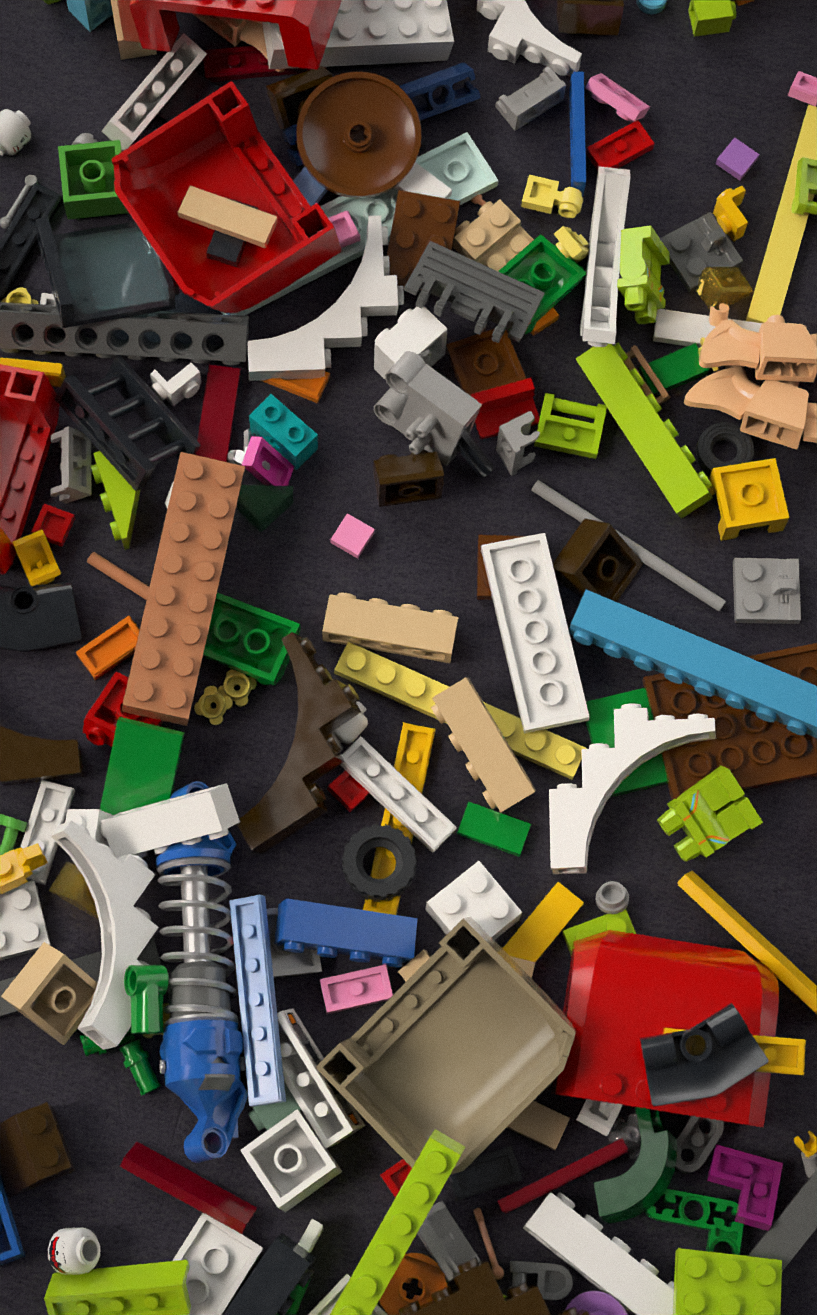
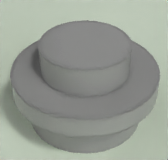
M606 882L596 893V904L601 911L607 914H617L627 908L629 893L618 882Z

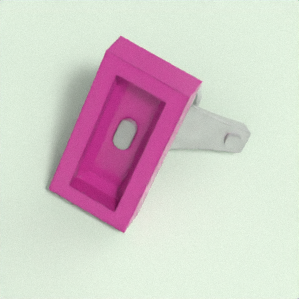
M248 428L244 431V451L230 450L227 454V460L229 463L245 466L247 471L274 494L285 495L294 466L264 438L255 437L254 433Z

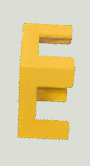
M776 458L712 469L709 480L713 487L709 490L711 495L716 493L721 519L718 524L721 541L737 538L741 529L769 525L768 533L784 530L789 514Z

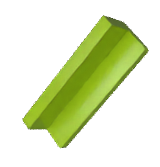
M188 1260L97 1268L92 1269L89 1273L80 1275L54 1273L44 1297L48 1315H188L191 1309L186 1285L190 1268Z

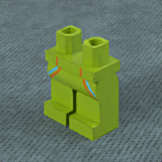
M651 225L621 230L620 275L623 278L617 279V288L625 297V307L630 311H635V320L638 324L655 323L657 309L665 308L664 288L660 283L661 265L669 264L670 253Z
M723 766L715 769L682 793L677 799L667 803L670 809L657 819L659 825L668 836L683 828L687 837L676 843L674 848L685 862L700 854L707 858L715 850L723 847L736 836L749 828L753 829L763 823L749 799L743 796L745 793L730 769Z

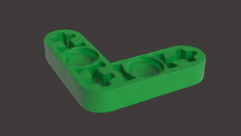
M666 1189L662 1195L663 1202L675 1204V1197L681 1198L677 1207L678 1218L672 1217L673 1209L666 1208L661 1211V1214L656 1213V1207L651 1206L645 1211L646 1215L656 1221L709 1230L707 1252H713L714 1246L718 1242H725L730 1245L733 1255H740L744 1224L734 1221L729 1224V1227L724 1226L725 1222L723 1219L715 1217L711 1218L712 1225L706 1223L710 1215L709 1203L715 1204L712 1212L723 1213L728 1207L731 1208V1214L736 1216L738 1207L736 1202ZM689 1201L699 1202L703 1208V1215L697 1221L688 1219L684 1213L685 1204Z

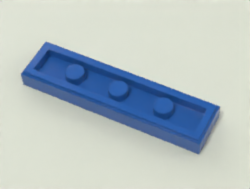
M573 72L569 85L571 187L580 190L583 196L586 185L584 72Z

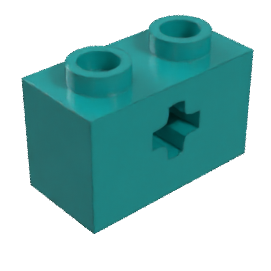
M272 394L249 415L250 430L258 437L264 438L294 466L295 470L318 449V434Z

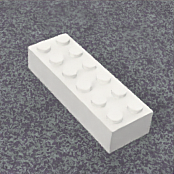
M342 0L320 66L447 61L454 43L447 0ZM262 22L269 69L297 68L288 66L279 24Z

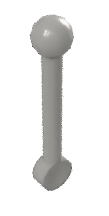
M28 175L25 177L26 185L7 216L0 219V226L2 228L8 229L12 222L11 219L29 190L35 183L38 184L36 176Z

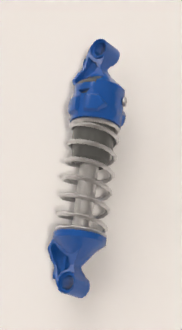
M195 781L175 791L170 799L208 789L209 787L203 782ZM230 832L223 837L210 840L208 835L201 836L202 841L193 845L182 844L181 842L171 844L156 858L157 871L162 876L157 881L165 886L181 885L182 900L161 902L159 908L164 911H182L183 926L164 927L159 932L163 936H183L184 952L165 953L160 957L165 962L184 961L183 964L178 965L171 972V979H169V1005L165 1006L163 1011L169 1014L170 1019L163 1024V1042L160 1046V1056L162 1059L160 1060V1073L165 1074V1086L179 1096L198 1118L194 1129L184 1141L185 1154L189 1160L195 1163L222 1157L226 1153L231 1139L239 1138L238 1117L244 1109L248 1097V1092L241 1082V1071L245 1070V1058L240 1057L244 1048L243 1037L239 1031L238 1017L231 1012L230 1001L237 995L236 989L226 983V977L236 967L231 960L218 955L227 951L234 944L231 935L218 929L231 920L230 910L223 905L217 904L225 900L232 892L230 885L217 878L231 868L230 856L236 843ZM208 883L224 887L225 893L209 899ZM209 908L224 912L226 918L210 924ZM210 934L227 939L228 943L211 950ZM212 961L227 964L229 969L225 970L220 964ZM204 1139L208 1144V1151L204 1146Z

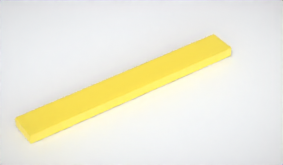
M808 104L747 314L746 321L764 323L769 317L780 315L809 216V213H804L803 215L792 213V202L795 197L798 160L802 157L817 160L816 106ZM808 193V200L813 201L815 194Z

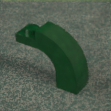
M635 1107L641 1136V1150L638 1159L626 1173L615 1178L594 1182L599 1217L608 1224L631 1219L649 1209L663 1195L672 1179L677 1160L676 1138L668 1130L661 1132V1130H665L664 1117L661 1111Z

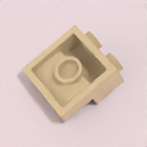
M499 199L495 204L491 201L485 203L477 212L479 217L471 224L466 220L456 228L453 248L460 255L499 271L534 239L520 226L521 220Z

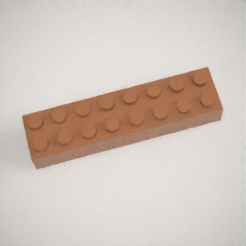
M184 452L180 453L124 696L122 712L187 726L245 466Z

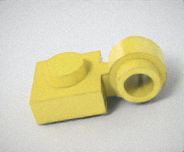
M529 175L521 207L551 214L553 206L557 205L558 213L562 217L575 218L576 214H579L581 211L583 197L580 190L572 187H567L561 192L558 191L559 181Z
M562 226L554 233L559 240L556 246L566 258L574 259L578 263L589 254V243L582 234L578 235L565 226Z

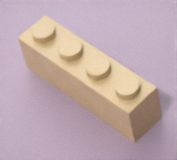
M338 593L337 596L330 594L322 635L323 641L344 645L350 642L366 649L450 663L458 617L452 616V613L445 610H434L432 613L421 611L418 606L403 604L401 607L388 605L387 601L377 598L365 601L356 599V596L349 593Z
M468 677L432 697L435 705L431 707L433 713L441 724L447 722L453 732L448 735L451 743L457 752L462 750L465 752L469 759V762L465 765L475 781L481 779L487 790L482 793L491 809L498 807L499 811L502 812L536 791Z

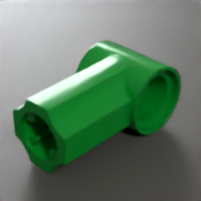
M129 965L125 971L124 987L127 995L131 996L132 1034H158L164 1032L163 996L168 989L169 977L167 969L163 965Z

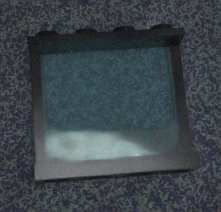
M48 217L36 219L38 244L62 328L176 309L175 296L180 295L179 286L135 222L53 235Z

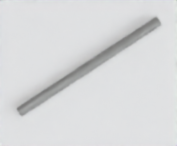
M537 480L531 490L581 523L584 518L603 522L539 480ZM618 532L644 564L715 610L720 611L726 602L724 599Z

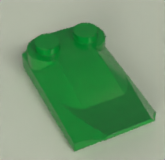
M541 234L498 271L545 293L525 334L532 332L536 322L576 287L587 274L582 266L573 259L566 258L556 245H553Z
M217 592L203 658L251 676L260 684L275 686L283 676L290 660L282 638L291 632L299 636L301 626L299 623Z

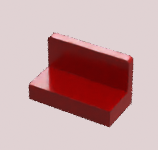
M531 378L470 394L471 397L482 404L474 422L480 439L483 440L497 436L501 425L529 411L535 417L531 426L539 424L540 417L533 400L535 388Z

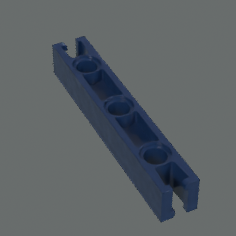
M464 62L399 86L414 104L419 120L481 98L479 90L470 83V81L476 79L474 70ZM467 77L469 78V81L464 82V88L453 90L452 85ZM442 87L441 95L436 99H432L435 89ZM297 124L281 130L284 141L288 142L291 146L295 145V141H297ZM293 149L287 150L289 159L296 166L303 164L298 149L295 151Z

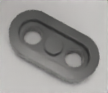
M691 1116L676 1139L677 1160L675 1169L682 1173H692L698 1170L721 1137L724 1130V1122ZM701 1121H707L710 1124L711 1130L709 1133H703L699 1129ZM686 1149L692 1153L693 1158L690 1162L682 1160V1150Z

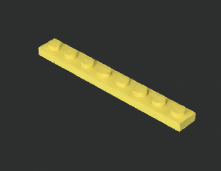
M350 642L347 643L334 669V674L435 719L437 718L431 709L435 705L432 697L449 688L447 685ZM483 702L515 755L573 780L582 760V749H587L586 747L545 729L524 733L521 718Z

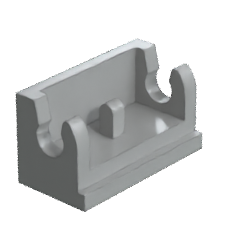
M547 66L543 69V73L532 82L508 97L504 94L500 96L495 107L514 131L563 101L566 84Z
M531 411L499 427L496 451L511 476L517 474L518 469L530 464L535 458L534 452L523 457L524 448L534 443L540 434L539 431H536L529 435L531 423L535 420Z
M69 426L65 427L64 430L51 435V443L60 441L59 448H62V462L60 463L62 485L51 489V497L59 495V501L66 504L91 495V440L84 432Z
M443 1201L433 1205L417 1234L449 1282L453 1279L452 1275L459 1272L457 1268L459 1264L475 1257L478 1262L480 1259Z

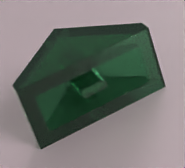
M241 485L236 508L262 532L294 504L293 486Z

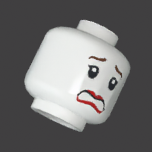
M8 109L0 111L1 156L4 154L9 156L15 155L31 139V131L28 127L31 123L19 110L16 112Z

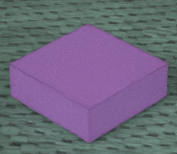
M734 138L717 158L716 165L741 181L758 160L760 154Z

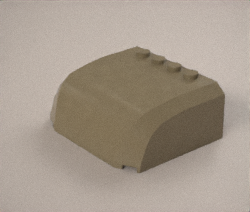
M472 917L463 918L439 942L441 947L351 1038L340 1042L315 1067L411 1167L414 1166L434 1129L465 1146L451 1174L464 1171L564 1070L576 1035V1030L554 1001Z

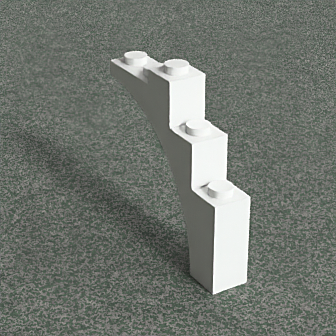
M477 0L478 12L488 19L498 20L489 35L488 52L492 53L496 58L508 60L515 64L521 54L530 62L548 66L555 73L562 76L567 75L571 77L573 72L579 71L582 53L562 43L545 29L530 11L525 0Z
M600 166L598 169L589 237V254L580 336H582L583 341H588V344L591 346L606 347L607 343L615 344L617 279H619L621 230L624 229L631 175L630 170Z
M381 215L368 216L367 242L361 264L351 284L336 303L317 319L295 331L273 338L248 341L249 381L271 378L313 379L325 377V368H331V350L324 348L361 347L362 336H367L368 332L367 317L361 316L397 315L398 305L404 304L403 286H397V275H389V256H383V245H388L387 226H382Z
M624 704L621 706V709H614L615 748H609L608 744L598 743L589 745V749H582V788H577L576 784H559L557 789H549L550 858L553 874L587 873L589 845L596 821L616 788L641 764L666 750L689 742L716 739L715 718H708L706 714H692L688 716V719L675 720L674 716L660 715L656 716L655 720L649 721L647 708H641L640 704Z
M70 820L59 825L51 837L71 857L88 885L95 901L101 927L102 944L99 981L91 1005L78 1029L104 1050L117 1047L131 1027V996L127 995L124 987V975L129 965H149L144 961L137 960V958L158 929V926L150 921L151 917L146 911L133 905L155 874L147 868V863L139 856L129 853L116 858L114 851L94 840L84 825Z

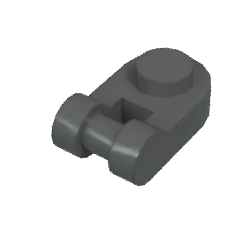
M510 1261L513 1283L512 1286H509V1289L520 1283H527V1274H537V1286L544 1300H561L572 1289V1276L569 1270L562 1265Z

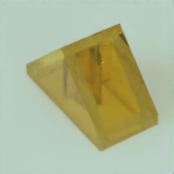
M706 267L701 273L696 289L709 310L710 306L719 310L721 303L730 306L754 292L738 267Z
M66 862L49 891L99 919L95 901L83 875L75 864Z

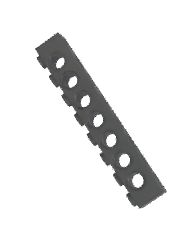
M0 302V348L6 353L33 350L35 354L46 355L52 353V351L64 352L67 356H81L83 353H93L100 358L127 355L132 360H142L146 356L159 357V360L165 362L176 361L178 358L190 359L193 363H207L209 360H218L226 365H238L241 362H246L248 355L249 316L160 311L62 328L66 335L59 337L51 331L53 326L62 328L56 305ZM97 308V309H98L99 311H106V310H111V309H114V308ZM19 325H29L33 329L34 334L26 335L22 333ZM82 329H93L97 333V337H86ZM114 331H125L129 339L120 340L116 338ZM155 332L160 336L161 340L157 342L149 341L145 333ZM180 333L188 334L192 338V342L188 344L181 343L176 335ZM218 335L223 339L224 343L213 345L209 342L208 337Z

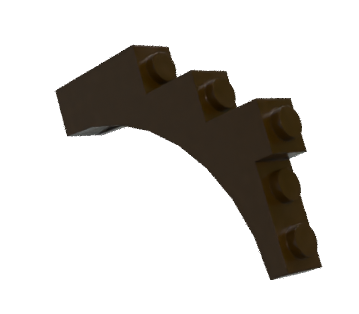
M294 632L282 638V641L292 661L298 687V718L295 738L287 761L273 786L257 805L239 819L240 822L237 823L250 849L261 854L328 811L323 803L326 800L324 792L317 783L313 782L345 762L340 754L343 747L337 737L331 732L361 713L356 704L360 699L354 688L350 684L345 685L336 679L333 680L323 664L318 665L313 657L317 652L307 637L302 638Z
M0 726V782L4 786L41 782L42 780L51 781L84 777L81 746L78 740H48L26 736Z
M476 1257L457 1266L459 1272L452 1275L457 1289L452 1291L450 1286L444 1287L431 1294L432 1301L422 1306L416 1301L398 1310L400 1315H550L538 1286L531 1285L528 1287L526 1282L520 1283L508 1289L507 1293L509 1296L504 1298L488 1261L478 1262ZM572 1307L557 1315H589V1313L583 1309L577 1311L576 1307Z

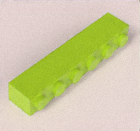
M607 343L606 347L593 346L576 358L578 364L676 514L681 519L713 498L708 490L713 487L712 483L703 470L697 474L691 465L696 459L686 444L680 448L674 439L679 433L671 421L667 419L663 422L657 412L662 409L652 393L646 396L641 389L645 382L636 368L629 371L624 363L628 356L620 344L612 345Z
M434 1129L330 1315L372 1314L462 1155L465 1146Z

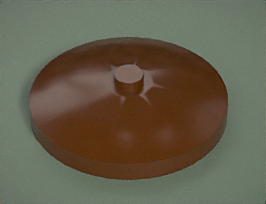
M369 72L343 73L320 84L306 99L297 122V147L300 158L308 173L325 189L348 198L375 197L395 188L412 170L421 145L420 120L411 99L394 82Z

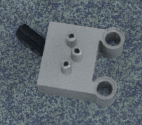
M406 351L385 374L386 382L391 388L374 406L376 416L385 424L396 428L407 439L413 441L409 445V449L413 454H419L423 449L429 452H437L440 461L447 466L457 453L460 452L479 477H486L493 471V464L469 435L482 404L427 365L418 354Z

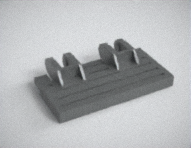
M432 241L427 245L404 288L405 291L413 295H417L418 291L422 289L416 301V306L420 308L426 305L430 294L440 297L434 307V314L439 317L443 314L448 302L452 303L449 311L474 322L477 315H479L480 318L474 329V332L479 335L485 330L488 320L497 323L498 326L495 327L492 334V341L497 343L500 342L506 328L510 329L508 338L520 343L545 294L538 289Z

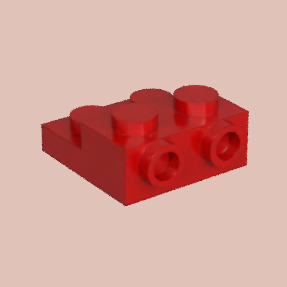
M115 672L85 716L83 733L86 734L87 739L94 745L101 746L105 743L112 747L119 717L161 726L163 723L162 720L122 712L129 677L119 672Z

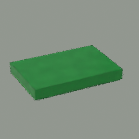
M645 688L586 702L589 713V720L586 721L592 744H608L609 748H615L614 709H621V706L624 704H640L641 708H647L649 721L653 720ZM660 753L641 764L621 782L610 797L667 784L668 779L662 754Z
M119 717L116 724L100 810L115 815L170 799L173 793L185 733Z

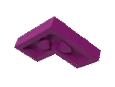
M716 1144L712 1153L707 1181L741 1190L735 1222L767 1231L770 1230L783 1163Z

